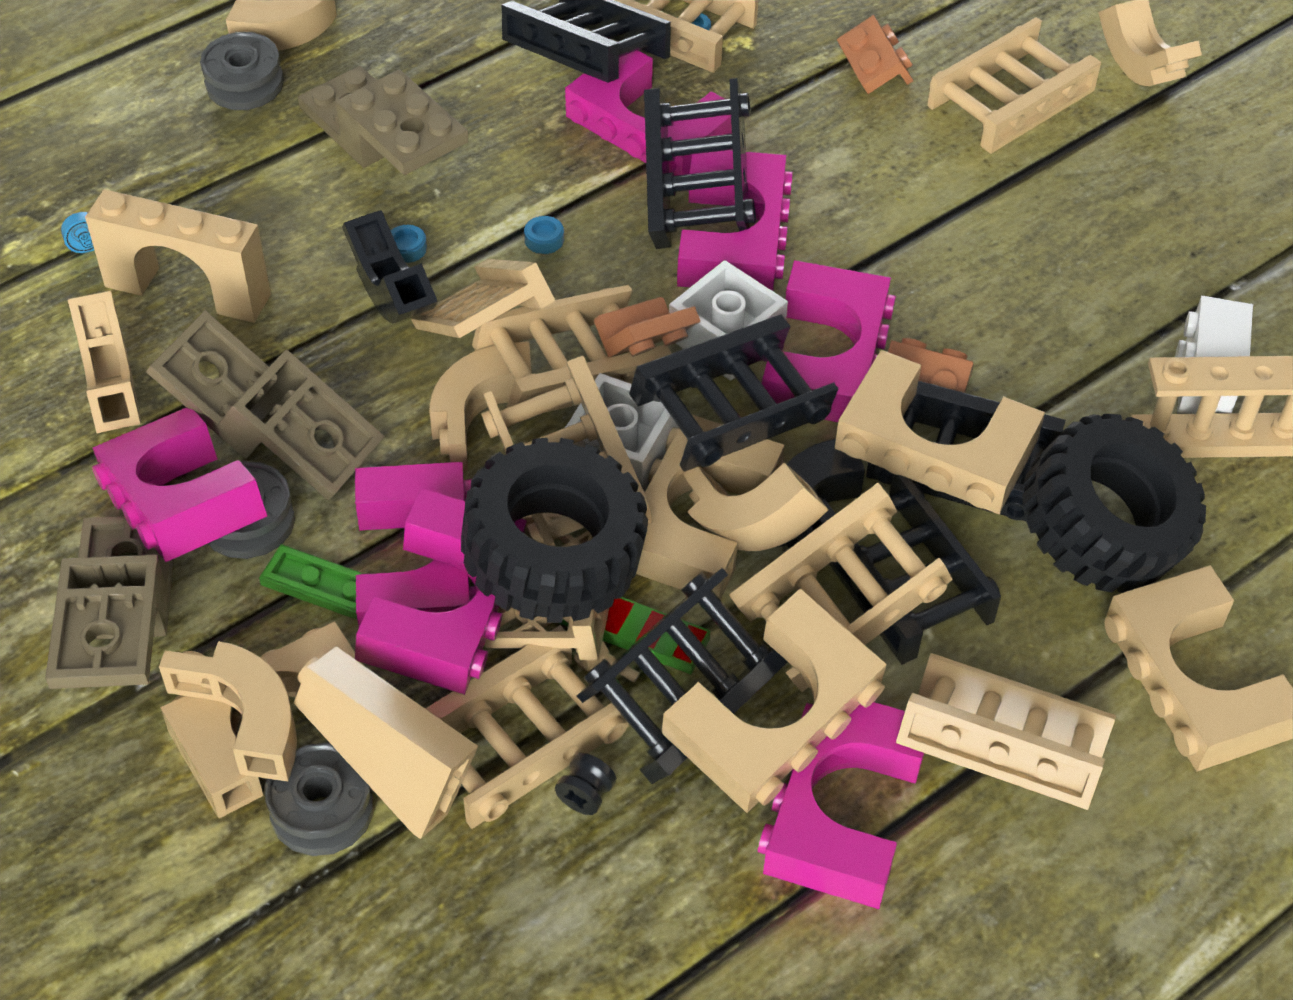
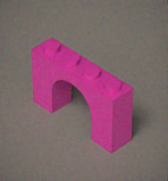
M637 50L619 58V79L607 83L583 73L565 87L566 117L645 163V118L632 113L627 107L642 96L644 90L652 88L653 58ZM711 91L697 103L723 100L724 98ZM731 115L676 121L673 126H668V137H672L673 141L732 134ZM692 155L676 156L674 161H669V172H673L674 176L689 174Z
M733 150L692 154L689 174L733 169ZM746 152L748 199L754 200L756 219L758 221L754 226L734 233L682 229L678 253L677 287L690 288L725 260L768 289L774 290V280L783 279L785 255L777 254V250L785 251L788 228L787 226H780V222L788 223L790 199L782 198V196L791 194L793 173L785 171L786 155ZM734 185L689 190L688 203L722 206L735 205Z
M794 260L786 288L785 300L788 301L786 318L834 327L846 334L854 343V346L848 351L832 357H813L783 351L812 391L833 382L835 383L838 391L832 403L831 412L824 420L838 422L878 356L876 354L877 348L885 350L889 325L883 324V319H892L896 299L895 295L889 294L891 277ZM767 361L762 385L777 404L794 398V394L769 361Z
M184 408L92 447L98 464L92 466V470L99 486L103 491L107 489L116 509H122L131 529L137 528L146 549L155 548L165 562L267 517L256 479L239 460L191 481L163 486L183 474L218 460L206 423L192 409Z
M462 462L355 468V504L359 531L405 528V522L420 488L466 501L467 491L470 490L472 479L464 480ZM433 560L426 566L411 571L356 575L358 628L373 596L421 611L439 613L452 611L464 606L477 594V589L475 586H469V577L465 572L453 565L438 560Z
M420 488L405 522L403 550L453 565L465 572L475 585L476 577L468 574L463 563L464 554L461 552V532L465 501ZM519 519L514 524L525 534L527 520ZM476 585L477 594L467 604L452 611L439 613L421 611L373 596L356 633L355 660L465 695L471 678L480 679L483 673L488 651L482 649L486 639L495 641L503 614L497 612L499 606L494 603L495 596L490 594L487 597Z
M875 702L867 708L860 704L849 715L852 718L849 725L837 738L831 740L827 736L815 747L818 753L804 770L799 773L794 769L791 770L792 774L789 783H784L773 801L772 811L779 812L775 825L766 823L760 838L758 853L765 854L763 874L880 909L897 842L847 828L834 822L819 808L814 799L812 789L827 774L845 768L866 769L916 784L925 753L896 743L905 711ZM806 703L801 718L809 712L813 704Z

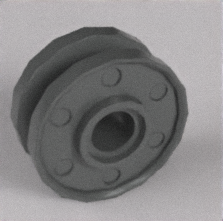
M235 32L223 35L210 42L202 52L200 66L205 78V87L209 98L219 106L231 110H250L272 101L282 90L284 77L280 67V55L275 43L266 36L254 32Z
M242 461L243 466L256 479L267 517L208 544L214 551L227 557L249 559L266 555L283 544L292 533L295 515L288 483L284 476L277 469L264 463Z
M328 743L305 745L298 748L289 781L267 779L265 783V802L270 813L271 825L278 839L295 852L310 856L335 854L352 846L367 831L373 817V796L370 786L340 753ZM319 797H327L322 801H313L314 799Z

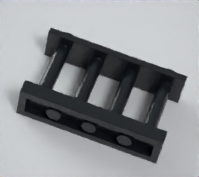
M559 0V3L538 11L514 1L501 5L502 40L607 83L619 79V58L640 49L663 59L670 57L671 21L615 0Z
M737 78L729 79L730 99L672 106L671 102L665 103L660 88L644 90L648 232L656 249L672 247L671 232H677L679 227L736 221L739 231L750 228L749 223H756L755 204L753 199H748L744 117L751 116L750 99L748 92H741ZM731 115L732 134L673 141L672 137H668V126H673L676 121ZM733 150V169L674 176L673 172H669V161H674L676 156ZM734 185L735 205L677 212L674 208H670V197L676 196V192Z
M782 314L636 367L629 395L638 407L652 401L663 404L688 439L679 465L684 472L700 465L708 467L723 456L807 423L817 424L830 414L838 387L833 382L812 391L782 351L791 327ZM762 360L764 362L769 361L795 397L777 404L749 365ZM724 374L734 375L760 411L741 418L713 379ZM690 387L698 388L724 425L704 432L676 392Z
M918 381L916 395L906 410L903 419L911 430L915 422L939 428L940 431L935 443L953 445L956 434L977 438L988 426L1000 402ZM1044 415L1038 441L1000 515L1026 522V518L1030 515L1023 508L1022 495L1026 492L1024 490L1026 474L1031 469V464L1063 431L1066 420ZM868 462L866 477L891 485L893 473ZM917 482L925 494L975 507L967 501L944 492L935 491L927 485Z
M893 474L889 497L896 510L902 514L912 527L899 534L911 548L924 543L935 559L940 558L945 564L952 581L961 591L960 594L916 614L910 611L880 634L901 665L918 657L923 631L972 608H974L986 625L994 623L1001 595L996 582L991 577L985 576L925 499L921 486L916 481H911L907 477ZM826 500L822 502L829 510L812 525L813 531L836 514ZM882 541L867 548L863 545L859 546L858 543L854 544L853 551L887 595H890L911 579L907 573L893 580L881 576L874 564L893 556ZM830 562V567L862 611L866 613L873 606L839 562Z
M723 568L709 578L701 572L685 585L681 591L686 597L612 664L604 659L583 677L589 685L576 695L583 703L601 690L650 747L647 753L652 758L639 770L651 784L669 776L688 757L662 734V731L615 677L632 661H635L671 705L675 704L687 692L648 648L663 633L667 632L714 686L711 690L712 693L733 714L788 663L772 647L768 649L764 643L759 646L712 591L715 586L728 576ZM697 603L745 657L742 662L746 665L747 669L738 677L733 672L728 675L680 619Z

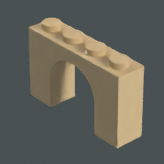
M106 189L102 191L85 216L104 286L107 288L142 296L159 270L154 246H163L184 254L204 271L210 282L216 312L219 315L255 323L271 296L258 224Z
M881 350L838 420L835 449L846 453L850 457L862 459L882 467L893 474L902 475L927 485L935 491L944 492L967 501L975 507L1000 514L1038 441L1045 412L1003 396L988 426L977 438L956 445H944L928 441L914 433L903 419L906 410L916 395L921 365Z
M692 415L704 432L723 425ZM673 427L666 441V453L663 459L657 458L654 461L649 474V485L646 491H644L649 502L653 523L648 525L636 574L681 590L701 572L709 578L723 568L728 576L712 589L721 600L736 569L738 542L694 528L681 521L671 510V504L679 496L693 490L683 476L687 471L684 472L679 466L688 439L680 428ZM766 439L723 456L708 467H702L701 465L700 467L719 482L725 490L741 495L755 489L783 464L785 445Z
M1211 565L1113 596L1104 621L1109 639L1119 645L1127 658L1130 673L1135 679L1141 681L1150 696L1154 712L1160 718H1164L1174 734V741L1178 751L1183 756L1188 757L1196 772L1293 739V687L1284 674L1236 690H1216L1191 680L1179 669L1172 657L1170 647L1173 644L1223 627L1233 605L1234 599Z
M802 589L794 593L767 618L763 640L798 670L809 684L814 704L803 718L781 728L768 729L750 725L735 716L699 682L663 714L662 734L746 813L758 802L765 806L772 801L784 785L781 780L792 769L798 773L804 770L818 753L815 747L827 736L831 740L837 738L849 725L852 719L849 715L860 704L865 708L870 706L885 687L881 682L887 664Z
M334 621L322 628L312 629L305 633L302 638L280 649L270 650L260 658L278 674L285 686L288 697H296L301 685L298 681V675L311 658L317 657L319 659L336 646L354 659L355 651ZM183 695L177 696L172 702L160 707L171 738L219 819L263 796L259 777L241 775L238 770L233 746L243 716L237 709L221 701Z

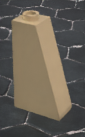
M337 646L319 659L317 657L311 658L298 675V681L301 685L294 704L415 836L422 839L448 815L478 745Z

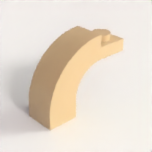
M236 0L226 18L228 34L254 32L269 38L275 43L278 51L290 49L307 43L322 34L337 16L335 0Z
M1149 0L1128 1L1098 12L1103 33L1114 60L1128 78L1139 85L1152 86L1187 77L1185 69L1189 68L1188 60L1202 56L1199 40L1170 47L1161 39L1153 21Z
M111 290L68 298L87 382L86 393L96 433L141 424L131 368Z
M529 341L514 342L532 374ZM496 345L476 350L455 362L441 376L431 396L429 413L432 440L440 439L441 455H449L450 462H462L463 471H468V427L478 413L488 408L483 394L492 391L497 404L508 403L515 380Z
M785 462L755 489L737 496H729L722 485L700 466L688 470L683 475L693 489L689 497L695 503L687 511L688 514L710 533L738 542L737 550L762 551L787 543L805 532L829 510L812 487Z
M220 641L217 643L213 657H207L195 651L180 653L165 650L159 669L167 693L221 701L234 707L242 714L241 725L233 746L239 773L241 775L288 782L296 756L297 734L287 691L273 668L256 654L242 647Z

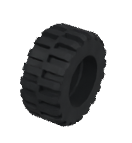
M1093 414L1082 417L1079 422H1073L1067 426L1031 464V469L1026 474L1024 480V490L1026 492L1022 495L1024 511L1030 514L1026 518L1030 533H1036L1039 538L1037 546L1043 554L1048 552L1055 560L1053 565L1062 573L1069 571L1075 575L1073 580L1085 586L1093 583L1096 590L1112 593L1117 589L1118 592L1124 593L1155 583L1193 551V547L1202 537L1203 524L1206 522V505L1201 504L1205 499L1202 483H1197L1194 478L1197 475V471L1191 461L1186 463L1181 456L1183 451L1175 442L1171 445L1163 438V432L1155 427L1148 429L1143 426V421L1133 417H1127L1125 420H1122L1120 414H1103L1102 416ZM1092 481L1110 488L1120 496L1130 509L1135 525L1121 520L1105 507L1097 496Z
M548 438L533 439L532 444L527 446L520 442L507 447L506 455H503L501 452L493 455L486 461L485 468L479 469L471 480V487L467 491L461 532V552L464 554L463 563L468 574L476 577L475 585L487 597L493 594L495 596L494 603L506 611H509L512 607L520 611V617L534 620V616L547 617V623H562L563 617L570 616L573 621L589 618L592 609L596 613H600L611 607L614 598H621L629 589L631 579L635 578L648 528L645 498L641 492H637L639 485L629 472L624 474L621 472L622 465L610 455L607 458L599 455L600 450L589 444H586L585 448L573 445L574 440L560 438L559 442H548ZM554 513L569 517L580 523L593 538L585 543L570 547L549 546L529 538L514 523L532 514Z

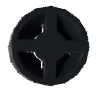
M578 753L570 762V773L562 776L556 783L555 792L560 800L571 809L585 815H593L601 807L602 794L613 788L617 778L610 766L601 759L587 753Z

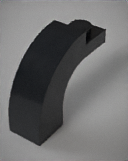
M382 210L343 223L342 229L358 264L356 268L370 299L384 319L390 323H396L435 308L438 300L422 263L410 268L407 266Z
M836 439L815 444L798 453L787 463L792 470L812 487L822 501L826 500L827 503L861 496L865 468L861 459L850 457L846 453L835 449ZM812 526L796 538L777 547L783 546V553H785L813 532Z

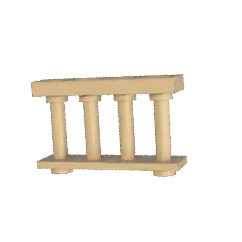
M615 0L671 21L670 55L713 73L721 66L723 36L736 22L753 29L757 25L759 0H682L690 5L678 18L661 12L671 0H651L647 5L634 0ZM704 10L721 16L709 30L692 24Z
M1035 17L944 71L936 73L930 82L927 106L933 110L950 99L983 123L980 146L992 154L1095 91L1101 61L1090 54L1077 63L1069 64L1038 42L1042 20ZM1030 54L1057 73V75L1052 78L1043 79L1018 60ZM1004 69L1032 90L1018 95L992 75ZM978 84L1004 103L1005 106L992 111L967 93L966 90Z
M629 285L604 288L596 292L558 299L543 309L520 307L508 310L475 330L472 343L475 351L496 345L515 380L507 408L565 386L564 381L571 378L567 359L552 334L573 331L591 361L587 362L594 380L599 373L632 384L637 366L672 353L668 346L661 345L634 357L631 356L630 352L608 357L589 326L595 325L594 319L597 316L628 306L632 294V289ZM535 339L553 370L531 374L514 342ZM570 402L547 412L572 407L573 404Z
M584 355L567 361L571 378L564 381L565 386L501 411L498 408L492 391L483 394L488 411L481 413L490 438L499 435L505 452L507 447L514 445L507 427L572 402L573 406L581 403L586 415L580 417L581 422L540 438H548V442H559L560 438L574 440V443L587 438L589 442L597 440L602 450L599 455L604 458L610 455L622 465L621 472L623 474L629 472L639 485L637 492L642 493L647 505L646 517L648 518V525L653 523L649 502ZM532 441L525 443L524 445H531ZM542 513L532 514L534 523L527 525L533 540L549 546H555L554 539L584 528L580 523L566 516L546 523Z
M1293 356L1149 358L1148 366L1158 400L1153 414L1131 415V417L1143 421V426L1148 429L1155 427L1163 432V438L1171 445L1175 442L1183 451L1181 454L1183 458L1293 456ZM1265 395H1288L1281 413H1258ZM1202 396L1196 414H1172L1177 397ZM1221 396H1245L1239 413H1215Z
M877 483L731 592L729 596L749 622H752L757 617L764 618L767 621V618L779 608L778 606L782 598L794 589H802L866 645L922 602L929 603L941 596L947 588L946 584L952 581V578L940 558L926 567L890 523L892 516L898 511L889 495ZM868 534H876L911 578L890 595H887L853 551L854 544ZM830 562H839L873 606L851 624L816 580L817 572ZM794 667L786 672L801 692L810 688L803 675Z
M559 625L558 627H556L555 629H553V630H551V631H565V630L563 629V627H562L561 625ZM529 644L483 672L480 679L474 678L470 680L465 695L453 691L425 708L459 733L468 728H477L510 767L486 783L470 764L462 785L469 792V795L463 799L466 823L471 829L484 821L491 822L499 818L506 811L508 805L568 767L576 754H588L603 743L611 744L615 742L629 727V723L612 703L604 706L595 695L583 703L577 698L576 695L586 685L569 667L572 664V648H555ZM546 679H555L588 718L566 732L530 690ZM508 703H516L549 741L548 744L528 757L524 755L491 716L492 713Z
M931 653L919 693H912L908 700L896 743L1088 810L1103 769L1105 759L1102 756L1116 715Z

